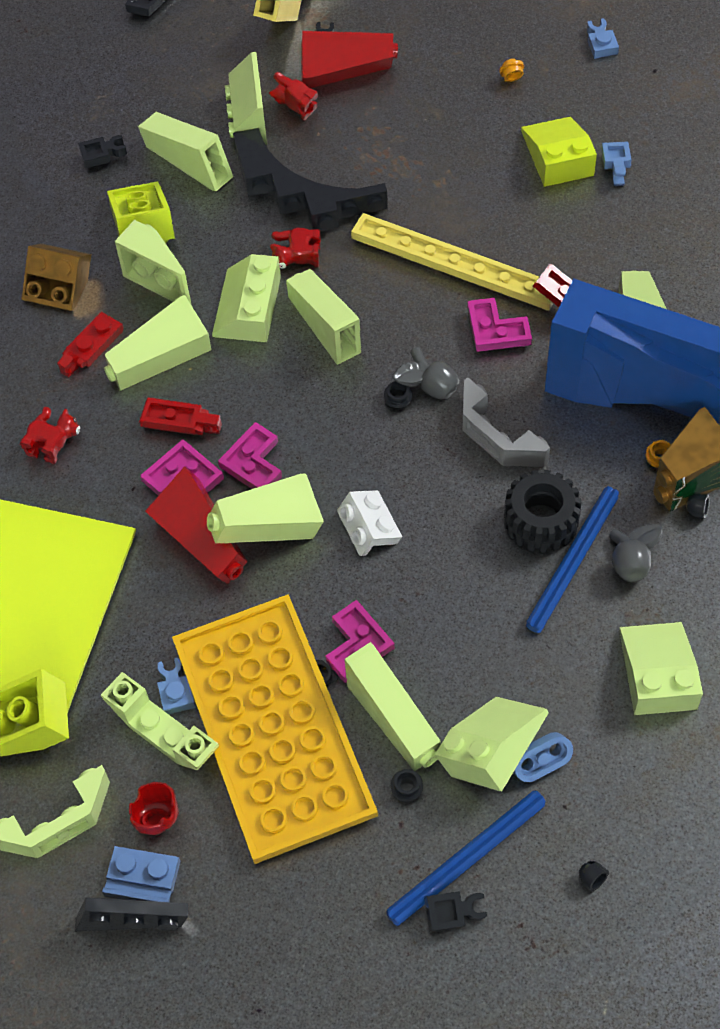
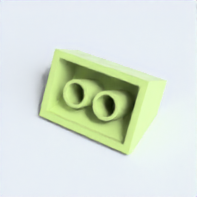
M251 52L228 74L229 85H225L226 101L231 100V103L226 104L228 119H233V122H228L230 138H234L233 133L259 128L265 145H267L257 53Z
M251 254L227 269L212 332L213 337L267 342L281 279L278 256Z

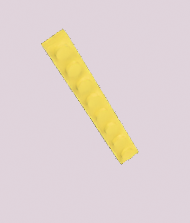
M365 213L361 215L351 231V239L548 311H550L553 305L549 299L532 287L539 278V276Z

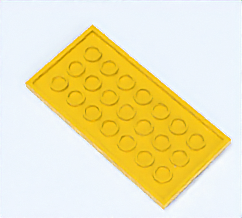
M289 594L172 637L207 735L219 744L214 754L254 864L378 817L377 808Z

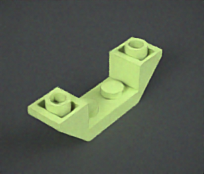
M123 672L101 694L103 700L130 729L178 765L199 770L219 747L216 741L197 727L193 726L190 730L151 702L146 689Z
M103 766L87 769L79 775L78 779L73 781L84 802L83 804L71 806L64 810L61 816L55 820L37 825L27 836H25L14 815L9 818L0 819V850L39 858L95 826L110 784Z

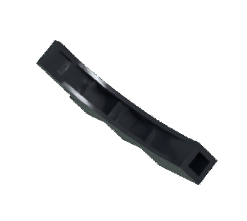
M259 128L233 133L236 154L248 197L274 191L280 215L306 209L312 230L320 229V231H327L339 227L338 219L388 209L385 183L363 188H342L317 183L294 173L280 163L268 150Z

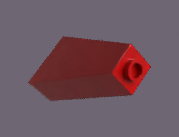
M302 31L301 81L309 88H314L389 69L392 67L393 59L398 57V43H393V33Z
M184 466L145 512L216 577L229 584L231 580H235L241 575L247 560L237 543L215 544L206 522L208 514L214 507V503L200 479Z

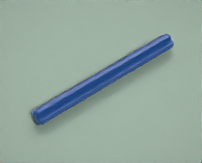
M607 486L602 491L530 614L526 624L527 629L540 633L617 502L618 490Z
M537 790L528 794L391 905L386 911L389 920L396 926L403 923L425 905L424 897L437 895L545 806L546 801Z

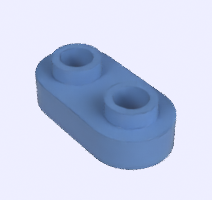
M557 732L549 733L533 741L513 774L523 782H533L564 766L573 755L571 741ZM556 744V748L550 752V747ZM528 758L527 764L521 766L523 761Z

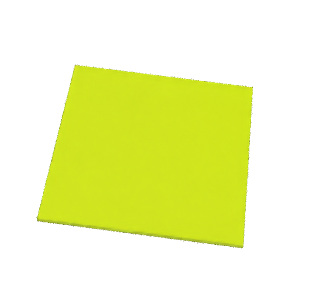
M0 499V687L39 669H43L65 682L68 713L135 536V528Z

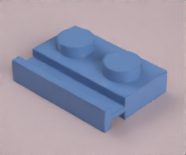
M114 846L106 876V884L103 887L102 893L105 897L122 900L170 902L181 861L176 856Z

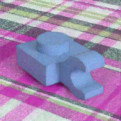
M602 143L601 153L604 169H612L614 186H624L626 168H631L632 161L629 143Z

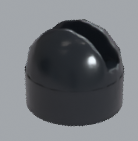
M700 493L691 495L686 501L688 512L692 516L706 518L710 502L709 495Z
M588 861L579 869V879L590 891L597 890L609 875V871L596 861Z

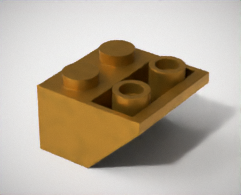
M46 244L28 246L21 300L74 311L88 282L92 254Z

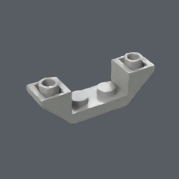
M466 378L463 391L462 430L502 466L545 467L549 463L550 447L546 440L528 430L512 443L507 434L499 432L491 425L488 418L483 415L487 411L488 394L485 388L480 384H475L470 378Z

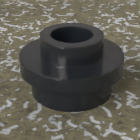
M393 381L384 391V400L393 408L406 407L412 401V390L409 386Z
M401 770L391 780V791L400 801H414L422 794L423 780L413 770ZM404 783H410L413 785V788L405 791L401 786Z

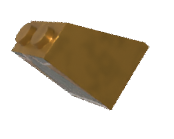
M706 407L699 409L660 458L653 492L657 501L660 504H664L669 512L685 505L688 498L693 494H708L720 488V425Z

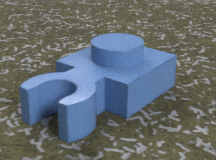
M604 18L600 20V26L598 27L594 26L592 21H588L587 25L588 44L594 59L618 55L619 45L613 30L606 31L607 22Z
M178 657L174 658L175 668L171 671L164 669L162 661L158 662L159 674L165 680L157 683L163 711L169 715L196 708L186 675L181 676L183 668Z

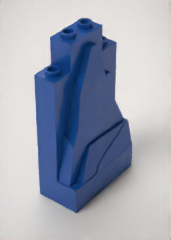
M573 278L551 323L545 392L576 403L612 408L614 403L654 404L691 418L695 416L699 409L706 407L716 422L719 423L720 327Z

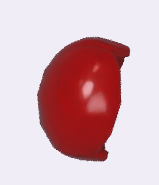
M154 781L140 786L135 802L129 803L131 824L142 834L160 835L172 827L178 818L179 810L174 790L166 783Z

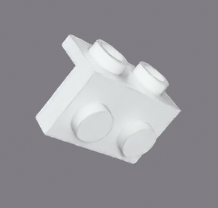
M378 490L349 492L337 509L339 517L359 556H366L373 546L398 544L402 538Z

